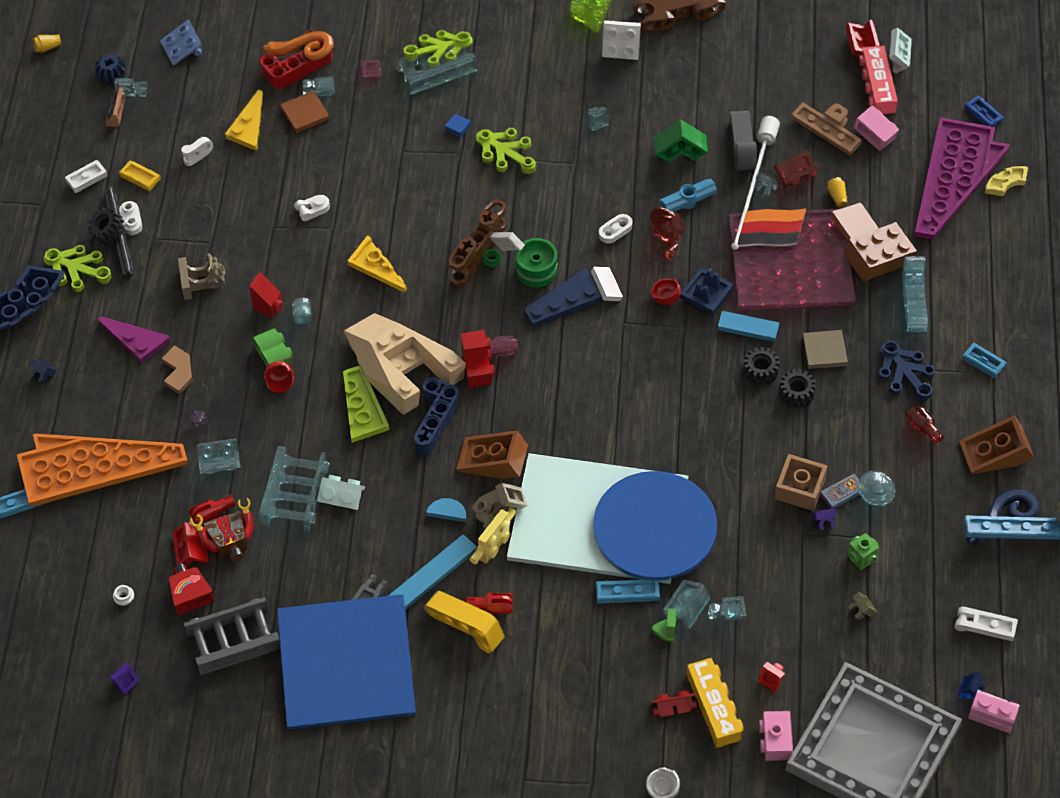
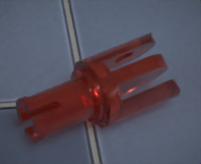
M923 405L906 410L905 415L920 433H926L934 445L943 441L945 436L935 427V419Z

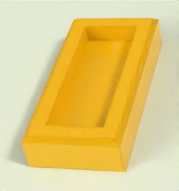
M131 160L119 172L120 177L149 192L161 179L159 174Z

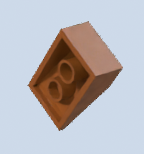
M1015 415L959 440L972 474L1016 467L1034 459L1023 427Z
M518 431L465 437L456 470L462 473L497 479L520 477L528 444Z

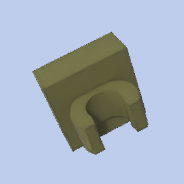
M860 592L853 596L855 602L850 604L849 609L854 611L856 608H859L855 618L862 619L865 614L872 617L877 613L867 596Z

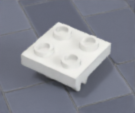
M604 21L602 57L638 60L641 23Z

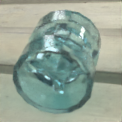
M307 298L295 299L292 302L293 321L299 325L310 323L313 320L310 300Z

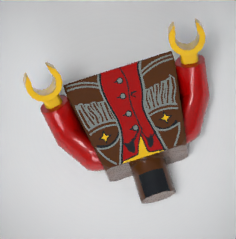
M248 498V505L246 507L240 505V499L238 501V505L243 510V513L239 510L203 523L204 527L201 525L203 522L201 515L197 514L199 524H194L192 518H190L189 523L191 526L196 527L197 530L195 532L203 547L213 553L217 552L220 557L230 555L231 560L234 562L243 558L242 550L248 548L247 541L251 539L254 530L252 513L248 509L250 507V500Z

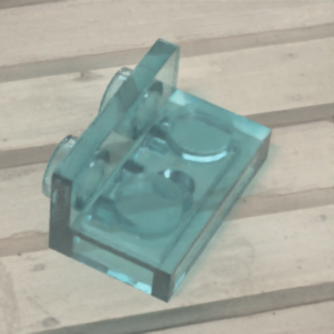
M683 580L663 609L665 616H668V609H677L676 619L682 620L687 628H691L704 607L708 604L710 595L704 584Z

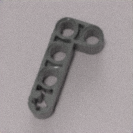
M731 111L730 128L736 171L755 170L757 148L756 142H753L749 111Z

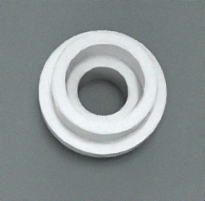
M121 585L115 589L113 599L118 605H128L134 599V592L130 587Z

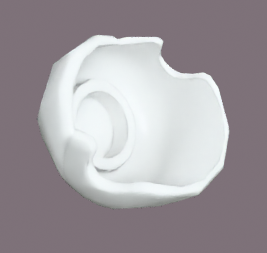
M663 767L653 771L647 778L646 788L649 795L653 798H674L679 791L680 782L675 771Z

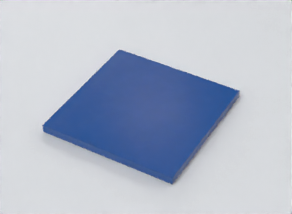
M403 594L278 608L288 729L416 715Z

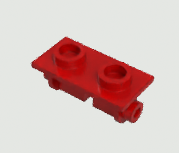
M689 690L676 692V697L668 698V694L655 696L656 700L651 702V704H656V707L653 708L654 716L660 718L674 715L673 706L677 707L678 714L693 712V709H697L696 701H691V697L695 696V693L689 694Z

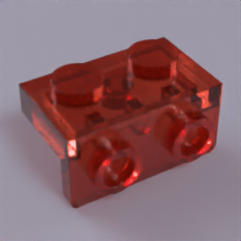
M808 151L774 167L784 187L788 185L793 187L802 182L801 179L804 177L807 179L817 175L816 171L821 168L819 164L815 166Z

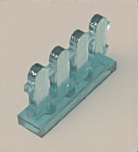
M451 47L439 59V65L429 67L428 58L435 53L432 52L429 55H420L417 57V60L412 62L406 58H401L397 70L399 72L403 71L405 74L404 80L408 83V90L411 94L478 71L476 56L474 53L467 54L464 50L465 48H462L456 55L457 59L446 62L445 54L453 49ZM419 65L422 70L416 71L414 66Z

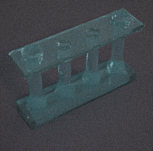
M278 446L259 512L262 525L269 526L271 518L274 517L303 521L305 531L309 532L310 525L315 522L316 513L314 510L324 473H328L329 461L326 460V453L321 452L319 462L297 459L287 455L286 447ZM289 466L317 469L315 478L287 475L284 470L285 467ZM284 482L312 486L310 496L282 492L279 488ZM281 499L307 503L305 513L277 509L275 503Z

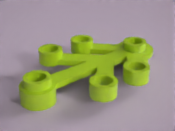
M440 30L436 33L437 39L428 35H421L419 37L420 45L428 47L418 49L415 45H408L404 48V56L408 61L412 62L417 60V57L420 55L435 52L433 56L428 58L429 67L436 68L439 66V59L448 48L453 47L450 52L445 54L446 62L454 63L457 61L456 55L459 51L470 46L473 40L468 32H460L454 35Z
M508 128L506 132L501 133L481 130L477 133L476 141L483 147V162L490 163L493 161V153L490 151V146H492L497 152L496 168L499 172H505L508 169L504 154L521 164V171L523 173L532 174L536 170V162L533 158H524L512 150L520 148L529 149L531 147V139L529 137H522L520 141L500 143L497 140H515L517 138L516 129Z
M77 245L75 248L63 252L52 248L45 253L44 261L46 265L53 267L55 270H61L60 265L68 268L72 279L71 285L75 292H81L84 289L83 281L79 279L77 271L95 277L101 284H106L111 280V272L108 267L102 266L94 269L83 265L89 262L94 264L101 263L103 257L100 251H94L86 255L85 247ZM74 255L78 257L72 260L66 259ZM65 274L59 286H64L67 284V277Z

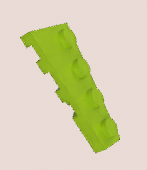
M361 365L343 371L352 443L388 431L389 425L369 381L364 376Z

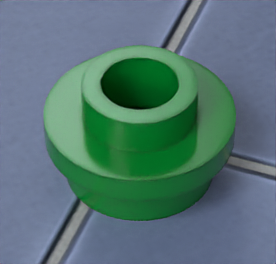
M495 249L487 250L483 255V263L487 267H497L502 262L501 254Z

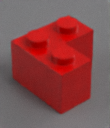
M484 330L462 333V358L466 363L465 372L468 387L491 385L492 376H495L493 364H489V360H492L490 338H486Z

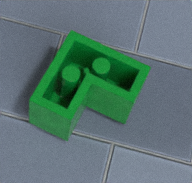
M681 119L654 137L655 155L666 162H670L680 154L696 161L708 153L706 135Z

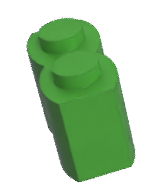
M274 328L253 337L254 345L266 367L277 361H283L292 365L291 358L294 356L290 347L286 348L284 345L285 339L281 332L278 333Z

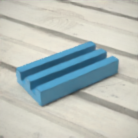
M975 343L962 356V360L996 379L998 373L1000 374L1007 364L1004 360Z

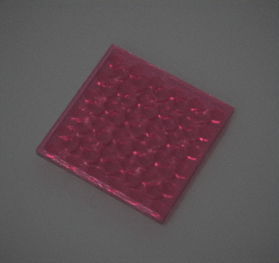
M839 209L806 210L796 245H754L739 247L737 250L732 249L739 310L855 305L851 265L843 254L847 240L830 217L833 211ZM742 213L729 214L731 244L735 241Z

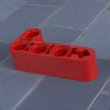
M318 41L320 43V48L314 49L312 52L320 50L324 42ZM304 50L282 62L272 54H265L260 58L262 75L275 89H283L329 64L333 60L332 50L325 57L318 60L307 59L304 55Z

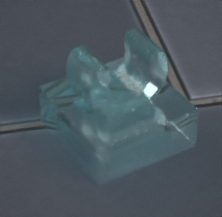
M604 106L589 109L587 116L589 128L592 131L609 125L607 109Z
M758 172L755 178L759 181L755 186V190L759 192L760 188L764 186L765 191L763 194L766 196L769 195L770 188L776 190L779 184L776 180Z

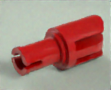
M228 495L216 502L210 499L191 507L188 510V514L196 524H199L197 514L201 515L203 518L201 525H203V523L219 518L221 512L236 507L233 497Z
M488 593L485 597H467L466 603L485 610L490 614H512L513 612L512 593Z

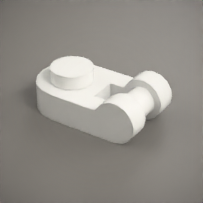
M202 137L191 145L183 146L181 150L184 156V164L192 166L207 156L213 148L212 141Z
M317 195L304 201H296L294 207L296 211L300 212L301 219L307 221L326 213L330 208V204L326 196Z

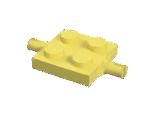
M509 508L507 512L501 509L478 538V548L470 558L473 564H477L479 560L487 564L490 558L493 559L497 555L501 544H505L510 537V521L516 515V511L513 508Z

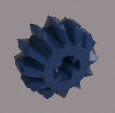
M106 53L105 57L100 56L99 60L95 61V74L100 81H105L106 84L109 81L114 83L115 80L121 81V76H125L126 66L120 56H116L114 53L112 55Z

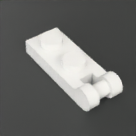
M959 607L957 613L959 618L955 622V629L1013 641L1018 619L972 608ZM972 618L974 620L973 622L967 621V619Z

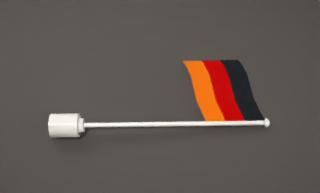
M766 116L762 119L758 131L757 140L762 144L736 238L731 245L734 250H737L739 247L754 245L791 246L796 245L799 238L806 208L800 210L764 209L747 211L765 147L775 142L780 122L772 116Z

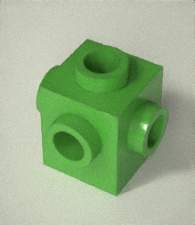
M867 533L860 537L856 536L850 541L848 557L862 570L877 560L879 545Z

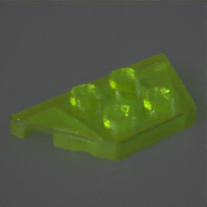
M573 0L570 14L594 32L599 33L612 0Z

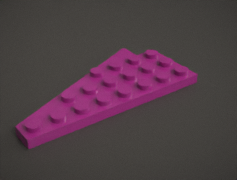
M940 117L914 236L933 240L1007 154L1010 144L993 142L995 127Z

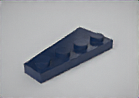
M585 268L526 307L524 314L531 326L535 327L600 302L603 298Z

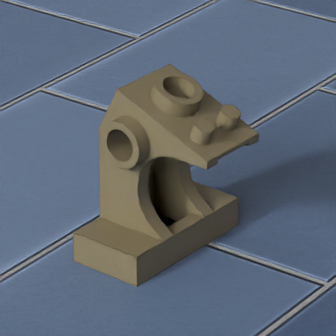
M207 254L208 261L205 262V266L199 268L188 266L186 257L178 258L184 300L192 299L191 291L213 289L225 283V269L221 263L217 262L216 257ZM206 277L205 279L197 280V278Z
M501 483L495 486L496 490L479 497L472 506V509L476 513V518L480 522L485 523L483 525L485 529L497 516L502 506L517 509L527 507L521 487Z

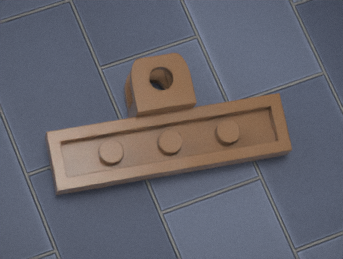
M802 103L791 114L793 120L849 156L861 145L862 139L844 129L847 125L848 119L846 116L848 110L837 103L825 112V116L805 103Z

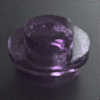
M197 409L190 412L189 420L201 427L208 423L207 414Z

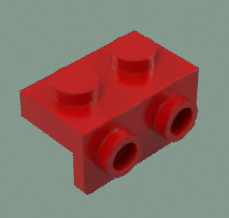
M868 20L864 26L852 23L846 25L845 30L852 55H862L864 47L879 46L872 20Z

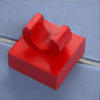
M767 662L762 667L758 681L776 692L780 688L785 675L782 672L784 667L778 663H775L773 666Z

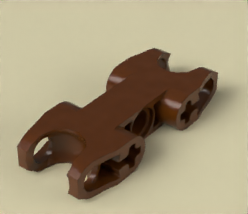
M637 0L633 3L634 13L650 15L641 21L642 30L648 32L669 29L676 24V19L694 15L695 19L703 20L726 9L725 0Z
M499 199L491 201L479 215V223L470 235L462 239L455 247L449 258V268L453 269L450 274V284L457 287L465 285L477 271V263L488 248L496 245L490 237L493 233L504 232L506 229V218H503L506 212L505 202ZM494 206L502 207L498 213L492 211ZM457 273L464 275L462 280L454 279Z

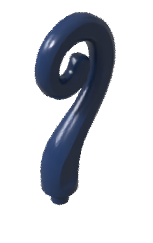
M1022 489L1008 490L1001 493L993 501L987 516L999 517L1001 509L1006 503L1013 500H1021L1027 503L1029 510L1025 513L1019 512L1017 509L1020 503L1019 501H1014L1008 506L1009 515L1011 517H1035L1039 511L1038 500L1028 491ZM966 537L968 544L974 542L977 545L989 539Z

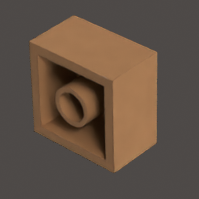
M788 454L776 485L775 500L814 511L826 479L827 465Z

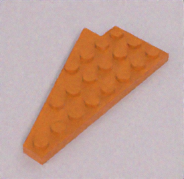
M33 434L36 449L17 454L30 507L188 464L183 444L49 434Z

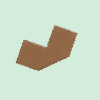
M174 345L162 358L164 364L174 369L164 380V384L178 394H181L193 381L189 354Z

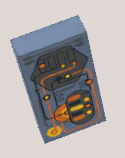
M852 474L822 490L820 496L830 509H834L864 493L866 488L857 476Z

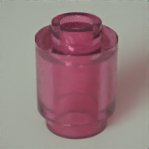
M513 335L490 339L491 355H496V357L515 355V351L518 350V340L514 339Z

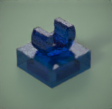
M978 672L964 676L958 695L963 699L970 696L975 699L977 691L986 688V685L981 682L983 676Z

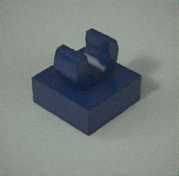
M32 359L29 365L34 368L30 377L36 378L40 373L38 381L41 383L47 380V375L54 377L57 369L37 359Z

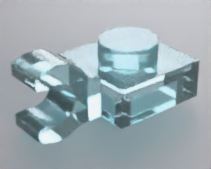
M333 76L315 78V82L311 80L302 81L304 94L314 91L317 97L335 95Z
M115 78L116 91L119 87H122L125 96H135L136 93L141 97L147 96V82H134V79Z
M743 596L722 598V604H710V610H708L709 619H715L724 615L725 620L745 619L747 615Z

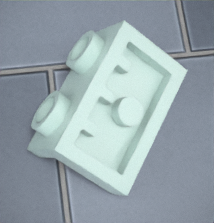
M899 28L892 30L890 59L894 62L893 72L898 73L909 67L911 39Z

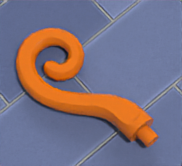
M311 32L287 42H269L268 45H264L263 50L275 57H281L307 44L303 51L305 57L309 60H318L330 53L334 43L332 37L325 32ZM318 41L324 42L320 50L312 52L314 49L320 48V43Z

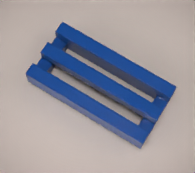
M979 95L965 104L964 108L985 126L996 127L999 122L1002 123L1004 117Z

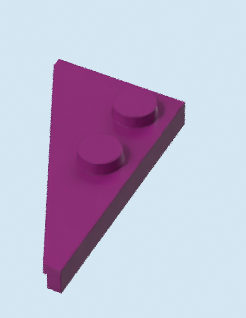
M102 316L98 318L99 324L141 363L171 342L170 337L165 334Z

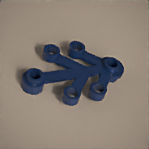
M895 341L885 342L880 350L881 355L884 357V362L878 376L883 381L890 379V365L893 360L897 368L894 380L890 384V393L893 395L901 393V381L904 374L916 389V396L919 400L926 401L930 399L932 395L931 385L921 383L912 372L922 373L928 379L934 376L935 368L932 365H920L923 362L924 354L920 351L913 352L900 349ZM901 357L910 358L913 363L903 361Z

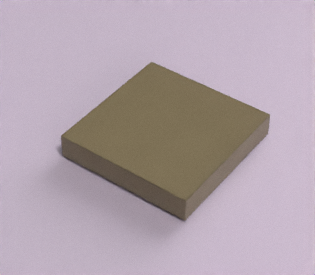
M842 330L803 333L808 369L847 366L848 360Z

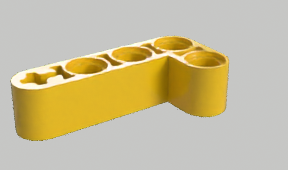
M437 591L424 606L425 611L431 617L474 636L478 646L486 653L491 654L504 639L499 622L493 615L446 593Z

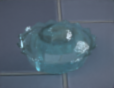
M869 470L867 473H864L857 485L863 500L874 506H885L891 503L897 491L891 477L887 476L885 472H879L878 470Z

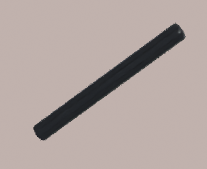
M108 187V189L104 190L107 207L120 214L115 189ZM121 228L122 234L118 233L119 238L114 239L123 277L130 278L134 272L124 228Z

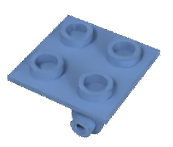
M189 20L160 40L173 66L191 52L196 56L202 54V44Z

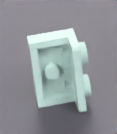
M334 475L322 478L318 502L358 510L361 492L365 489V486L360 485V481L348 479L347 483L340 481L341 477Z

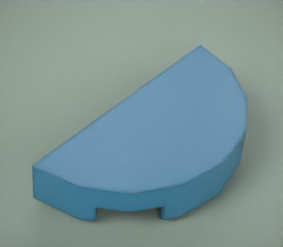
M442 498L434 501L426 511V516L466 523L464 506L451 498Z

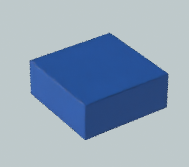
M454 114L445 125V130L461 138L471 126V121Z

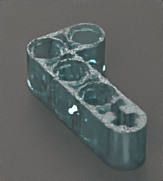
M905 256L902 286L907 332H928L924 283L926 270L925 256Z

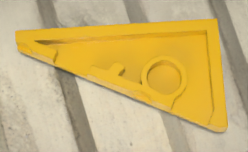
M258 90L225 133L226 139L255 151L258 149L257 142L263 102L262 91Z
M367 236L348 259V266L405 292L407 287L402 278L395 273L393 266L382 255L380 249L376 248L371 237Z

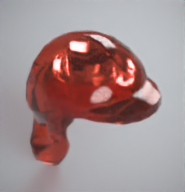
M655 207L650 212L654 237L658 236L661 242L669 245L664 252V257L672 259L674 252L679 249L678 240L682 237L684 223L677 212L663 207Z

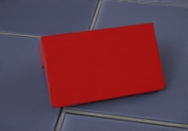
M184 522L172 532L177 565L184 563L187 566L192 561L206 564L209 562L208 550L202 546L195 532L197 530L196 527L191 526L187 522Z

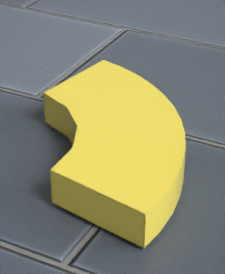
M1009 167L1005 171L993 175L986 185L985 193L1004 196L1010 187L1025 185L1028 167Z

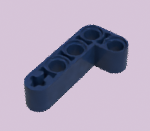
M428 378L423 382L424 399L431 403L432 406L414 436L415 450L421 456L431 454L459 406L458 388L436 378Z

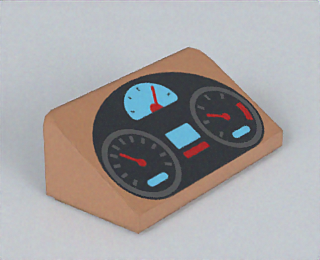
M122 87L118 88L111 99L105 124L108 127H119L125 103Z

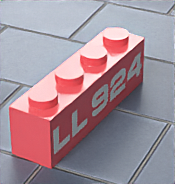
M885 46L864 47L862 55H859V65L863 66L862 77L863 80H866V94L870 96L869 107H875L882 114L896 113L898 100Z

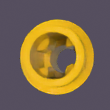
M37 35L36 38H33V45L36 52L43 53L60 46L61 40L59 35Z
M834 178L828 181L827 190L837 207L847 205L845 182L841 178Z

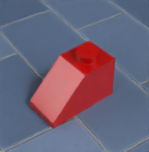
M258 273L249 286L253 310L273 318L283 307L281 292L263 274Z

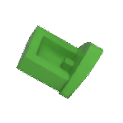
M668 609L667 619L652 626V632L660 639L674 642L677 609Z

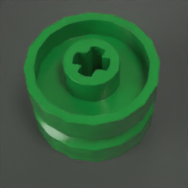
M542 238L525 240L522 242L525 245L522 250H516L515 253L518 280L524 285L534 288L549 285L557 276V250L555 246Z

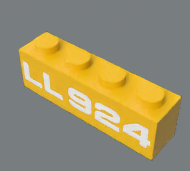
M712 658L687 665L688 680L695 693L716 748L741 741V734L744 731L743 724L735 716L736 708L734 702L728 699L727 695L729 693L725 682L722 683L720 680L721 672L717 664L714 665Z

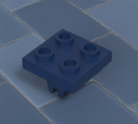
M700 268L680 293V298L714 315L733 290L734 284L720 278L717 272L712 274L711 269L706 271Z

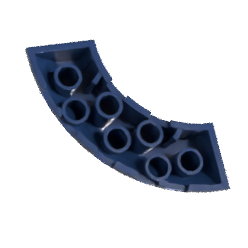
M27 265L22 276L15 282V286L8 292L0 293V330L18 323L38 310L55 292L65 272Z

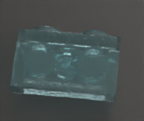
M237 439L197 444L200 474H211L216 471H230L241 468Z

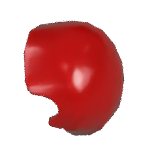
M666 278L656 282L651 293L653 299L658 304L667 306L678 301L681 289L675 279Z
M277 361L266 367L264 379L269 390L276 393H284L291 389L294 383V372L289 364Z

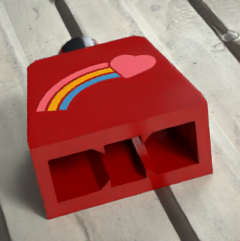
M184 563L174 567L176 575L171 576L169 581L177 616L215 602L212 589L197 568L194 567L188 570Z

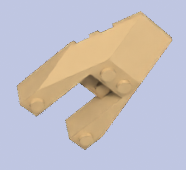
M374 313L344 330L347 341L352 351L354 350L357 361L364 371L365 378L403 415L419 406L420 390L405 376L411 370L424 363L444 382L454 385L464 379L466 363L452 350Z

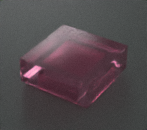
M380 60L362 61L363 79L381 78Z

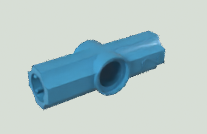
M708 178L695 185H683L679 192L660 199L659 203L664 214L668 215L682 208L691 209L695 207L696 202L716 194L717 189L713 180Z

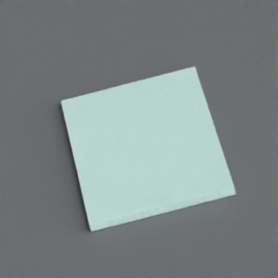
M529 453L521 487L527 507L517 509L507 560L638 579L619 571L605 559L594 537L593 520L599 500L613 484L627 476L651 470ZM676 474V475H679V476H681V477H684V478L688 479V476H687V475ZM669 578V580H663L659 582L671 584L672 578Z

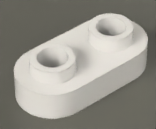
M132 201L123 203L119 210L124 220V223H122L124 225V232L128 235H136L142 230L138 205Z
M626 214L617 215L600 227L599 239L604 243L615 242L631 231L632 218Z

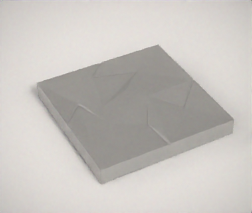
M845 662L786 764V771L839 798H922L957 734L962 719Z

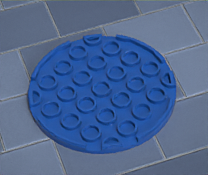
M648 471L636 473L619 480L603 494L594 513L593 529L600 552L616 569L638 579L641 577L652 579V581H663L679 575L683 576L703 563L715 543L717 518L710 499L693 482L668 472Z

